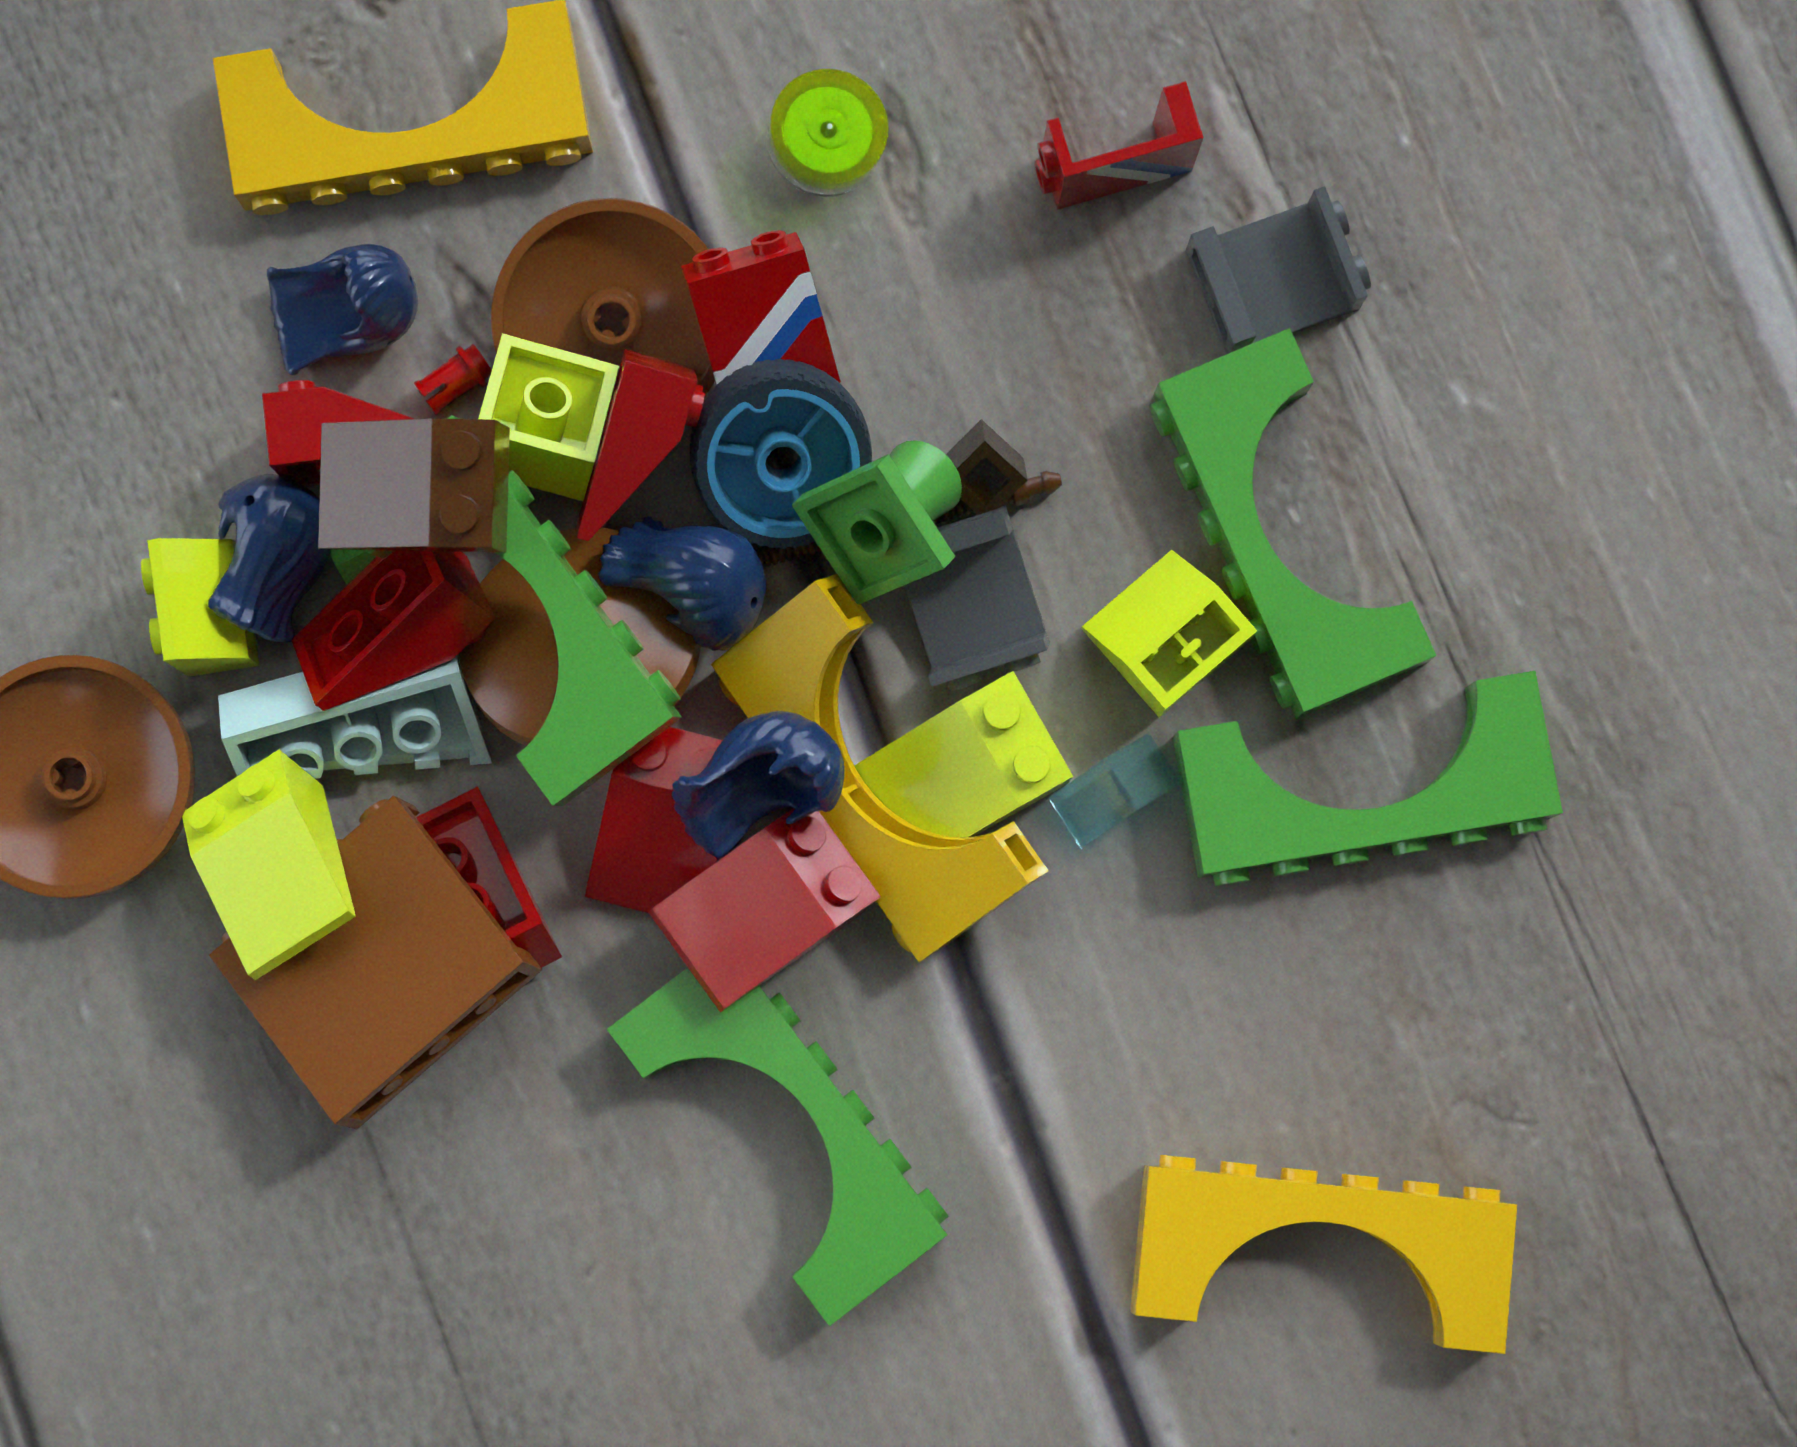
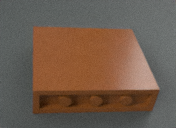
M394 795L389 800L383 799L371 805L361 815L359 819L360 825L345 838L337 839L356 917L257 980H254L247 974L227 931L222 936L221 940L223 943L209 954L210 958L335 1125L353 1129L360 1128L543 970L529 951L517 947L417 820L416 816L420 813L418 809Z

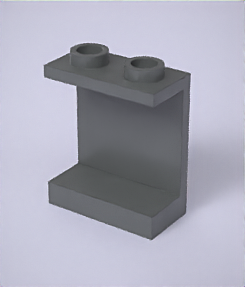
M1325 186L1315 189L1308 203L1219 235H1217L1214 226L1191 234L1186 251L1226 354L1288 328L1291 329L1293 334L1355 312L1361 308L1368 296L1366 290L1371 287L1367 267L1360 255L1352 256L1345 235L1350 232L1346 213L1338 200L1331 202Z
M1006 506L938 527L937 529L956 557L944 569L905 585L932 667L928 674L931 687L947 682L949 691L958 690L982 681L981 671L1004 664L1006 673H1010L1040 663L1038 653L1047 651L1050 641Z

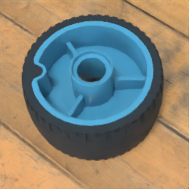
M769 359L754 362L752 365L743 366L732 372L731 375H727L710 391L704 400L697 426L692 428L690 439V464L697 491L709 512L728 531L741 534L752 544L754 543L762 547L768 546L769 548H797L798 546L809 545L808 543L811 542L815 543L814 538L792 507V504L803 493L872 462L869 430L859 406L850 393L826 372L804 362H795L788 359H775L772 361ZM777 447H790L798 452L797 460L788 468L774 469L766 463L767 456Z

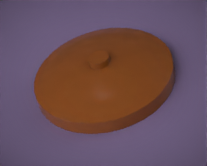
M596 198L576 202L554 211L537 222L520 238L506 258L499 273L491 305V329L496 354L502 333L615 364L619 367L624 349L694 368L698 380L697 385L703 386L702 392H705L706 395L714 384L715 378L681 266L692 263V258L696 254L708 250L707 246L692 229L678 218L658 207L636 200Z
M577 528L559 531L571 548L570 551L563 555L577 575L586 570L594 578L607 597V600L600 605L614 625L623 620L629 626L644 648L643 651L637 654L642 664L650 674L660 670L681 698L695 673L701 646L696 644L692 635L682 631L666 620V615L678 614V610L663 597L648 590L606 586L600 581L598 573L602 568L600 557L603 555V546L609 543L611 535H618L619 530L600 528L589 541L577 538ZM502 559L480 583L495 619L488 625L485 633L478 641L467 645L459 653L460 665L468 689L482 713L502 733L527 746L545 723L554 701L558 682V651L549 616L538 595L527 580L509 562Z
M59 655L42 658L21 665L1 676L0 880L18 889L45 897L84 899L114 892L145 875L157 865L176 842L184 827L182 816L185 810L191 807L195 786L193 750L187 731L174 707L159 690L138 674L116 663L91 656Z

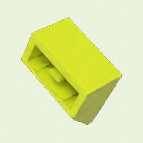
M157 538L147 540L149 558L141 560V574L146 593L148 595H155L158 618H151L149 620V633L154 653L156 655L163 654L164 662L188 677L260 666L255 633L240 629L236 625L229 623L226 619L218 617L208 607L210 597L230 566L236 542L233 539Z
M1170 550L1081 627L1159 718L1249 642L1257 632L1255 627L1217 584L1173 550Z

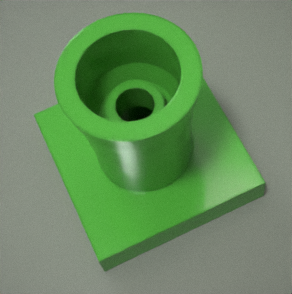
M915 440L903 442L897 445L890 455L883 456L803 493L792 504V507L857 605L944 569L956 557L933 521L952 510L959 502L962 491L960 475L954 463L944 452L926 442Z

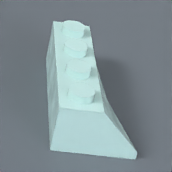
M459 654L453 660L325 711L314 704L303 672L218 695L221 739L237 776L279 749L313 778H321L323 770L350 769L354 770V775L378 773V766L404 763H415V770L440 768V760L469 758L470 765L492 763L476 701L463 677Z

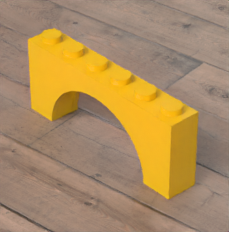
M566 0L507 8L508 24L504 51L497 68L482 90L453 114L435 123L407 131L390 133L359 131L335 124L317 115L290 91L284 78L282 66L272 48L213 58L234 196L245 211L253 210V213L257 215H273L288 210V204L311 200L315 205H332L345 201L349 193L370 190V193L373 195H391L405 190V184L429 180L431 185H450L462 181L464 174L487 170L489 175L503 176L519 172L523 168L522 164L546 160L548 165L562 166L579 161L581 154L592 153L593 148L571 19Z
M835 574L814 581L751 631L745 638L741 639L711 663V666L720 677L719 684L725 696L732 703L740 706L748 718L773 711L796 713L816 722L837 743L844 760L845 776L842 792L834 809L830 812L822 810L819 812L881 896L875 903H878L892 923V932L897 942L906 951L913 953L918 962H921L942 949L1049 870L1014 821L992 833L980 836L949 837L916 827L897 816L865 784L849 756L843 739L838 712V693L841 674L849 652L862 633L874 622L862 605H857L839 576Z
M1160 1155L1159 1167L1144 1165L1130 1312L1134 1315L1197 1322L1199 1306L1210 1279L1218 1267L1237 1248L1252 1238L1281 1226L1305 1222H1329L1353 1227L1369 1234L1393 1250L1407 1264L1422 1286L1428 1300L1432 1315L1434 1344L1443 1348L1505 1354L1517 1204L1500 1202L1501 1190L1464 1186L1463 1198L1439 1196L1440 1184L1403 1180L1402 1192L1378 1189L1379 1177L1342 1174L1341 1186L1317 1183L1318 1171L1281 1167L1280 1179L1256 1177L1257 1165L1227 1161L1220 1162V1173L1196 1171V1158Z

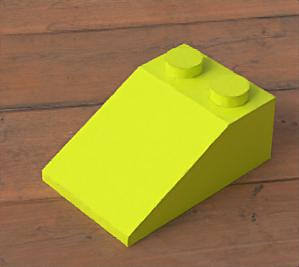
M1014 671L961 699L854 765L872 793L897 816L923 830L949 837H974L1064 787L1073 778L1071 771Z
M280 749L256 765L249 767L242 774L208 796L198 800L194 805L185 810L182 818L192 861L247 974L254 980L259 979L356 917L323 785Z

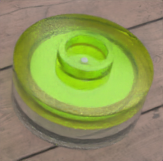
M837 69L809 71L789 82L775 101L766 133L768 154L780 176L794 188L820 197L843 195L860 187L875 171L888 139V118L885 107L877 93L861 78Z

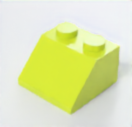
M502 333L478 419L497 420L510 427L509 472L513 470L526 486L583 501L595 463L619 366Z

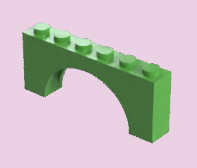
M1288 328L1159 382L1153 395L1156 402L1150 404L1149 408L1162 437L1171 435L1180 455L1173 458V463L1182 486L1186 491L1195 489L1203 507V510L1197 513V517L1207 542L1211 546L1218 543L1226 559L1227 565L1221 567L1225 584L1234 600L1243 598L1252 619L1248 621L1257 630L1250 639L1252 645L1259 655L1267 652L1276 674L1269 677L1274 695L1282 709L1291 707L1295 718L1298 719L1425 665L1437 655L1412 601L1386 608H1363L1342 604L1326 598L1306 586L1287 569L1270 546L1258 519L1253 494V467L1258 443L1270 421L1283 408L1305 396L1314 383L1291 329Z
M451 415V416H450L449 418H447V419H460V418H458V417H456V416H454V415ZM511 470L508 477L507 552L496 554L509 562L527 580L541 600L554 631L559 662L556 694L547 719L534 739L516 756L551 805L564 806L680 720L682 717L673 705L681 699L672 684L660 670L650 674L637 657V654L644 650L639 639L623 620H620L615 625L612 623L600 606L607 600L605 593L586 570L577 575L563 556L571 550L569 544L550 520H547L542 525L538 522L527 507L528 504L535 500L533 495L519 476ZM367 550L369 555L383 559L395 552Z
M1536 671L1476 680L1465 688L1467 708L1464 731L1460 743L1445 769L1434 781L1416 795L1378 808L1361 810L1331 808L1314 804L1286 791L1265 774L1254 761L1242 738L1238 721L1177 731L1172 738L1198 878L1213 876L1215 887L1250 881V869L1272 866L1274 876H1283L1309 871V859L1332 856L1333 866H1342L1370 860L1368 849L1391 846L1393 856H1400L1429 850L1427 839L1450 836L1452 846H1459L1488 840L1486 829L1510 826L1511 836L1547 830L1546 819L1558 816L1563 811Z
M686 968L607 1028V1031L645 1079L671 1065L688 1060L708 1058L731 1060L746 1064L771 1076L788 1089L805 1107L822 1135L828 1151L833 1177V1202L829 1222L822 1240L814 1253L793 1273L792 1277L826 1323L831 1326L945 1238L947 1233L940 1223L949 1216L928 1188L917 1194L904 1178L903 1174L912 1167L892 1140L889 1138L880 1145L870 1133L866 1125L875 1118L855 1091L851 1090L845 1096L839 1092L829 1078L838 1069L818 1042L815 1041L807 1048L792 1029L801 1020L780 992L769 999L762 988L758 986L720 1012L689 968Z

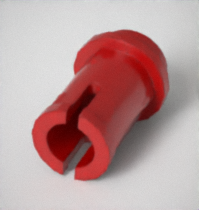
M474 344L465 350L458 346L455 349L457 354L450 358L449 361L420 381L414 382L415 387L423 397L442 384L445 385L442 390L426 400V403L435 415L477 384L481 388L487 385L485 379L491 375L492 369Z

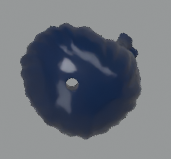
M361 244L342 248L324 259L307 266L287 269L270 267L267 269L271 299L270 310L274 316V328L278 332V340L281 344L280 350L284 358L283 365L290 375H296L301 369L324 358L360 355L386 348L406 334L417 313V289L409 267L399 254L381 245Z
M263 474L252 477L224 492L218 503L219 508L222 510L218 536L221 540L224 539L232 523H235L236 543L230 566L208 601V607L218 617L226 619L229 623L236 625L240 629L256 633L265 640L276 642H291L295 637L292 623L294 609L321 576L331 549L318 548L320 498L314 492L292 479L276 474Z
M646 516L642 522L635 521L632 529L628 527L619 529L618 535H611L609 543L603 546V555L600 557L602 568L598 573L600 581L606 586L645 589L660 595L679 612L678 614L666 615V620L682 631L692 635L697 645L709 648L712 651H725L734 646L739 640L745 638L755 626L763 607L766 578L759 557L750 542L741 534L713 526L665 528L661 521H654L652 517Z
M773 711L753 716L738 724L725 736L700 774L691 777L680 776L678 781L672 784V797L676 802L674 809L681 816V821L686 826L685 832L708 854L719 859L724 857L754 823L775 811L784 808H795L793 813L786 819L787 824H793L820 810L830 812L834 809L843 788L845 776L844 760L837 743L816 722L799 714L786 711Z

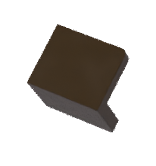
M982 419L946 454L954 463L960 475L962 485L960 499L978 515L1000 508L1028 480L1023 457Z

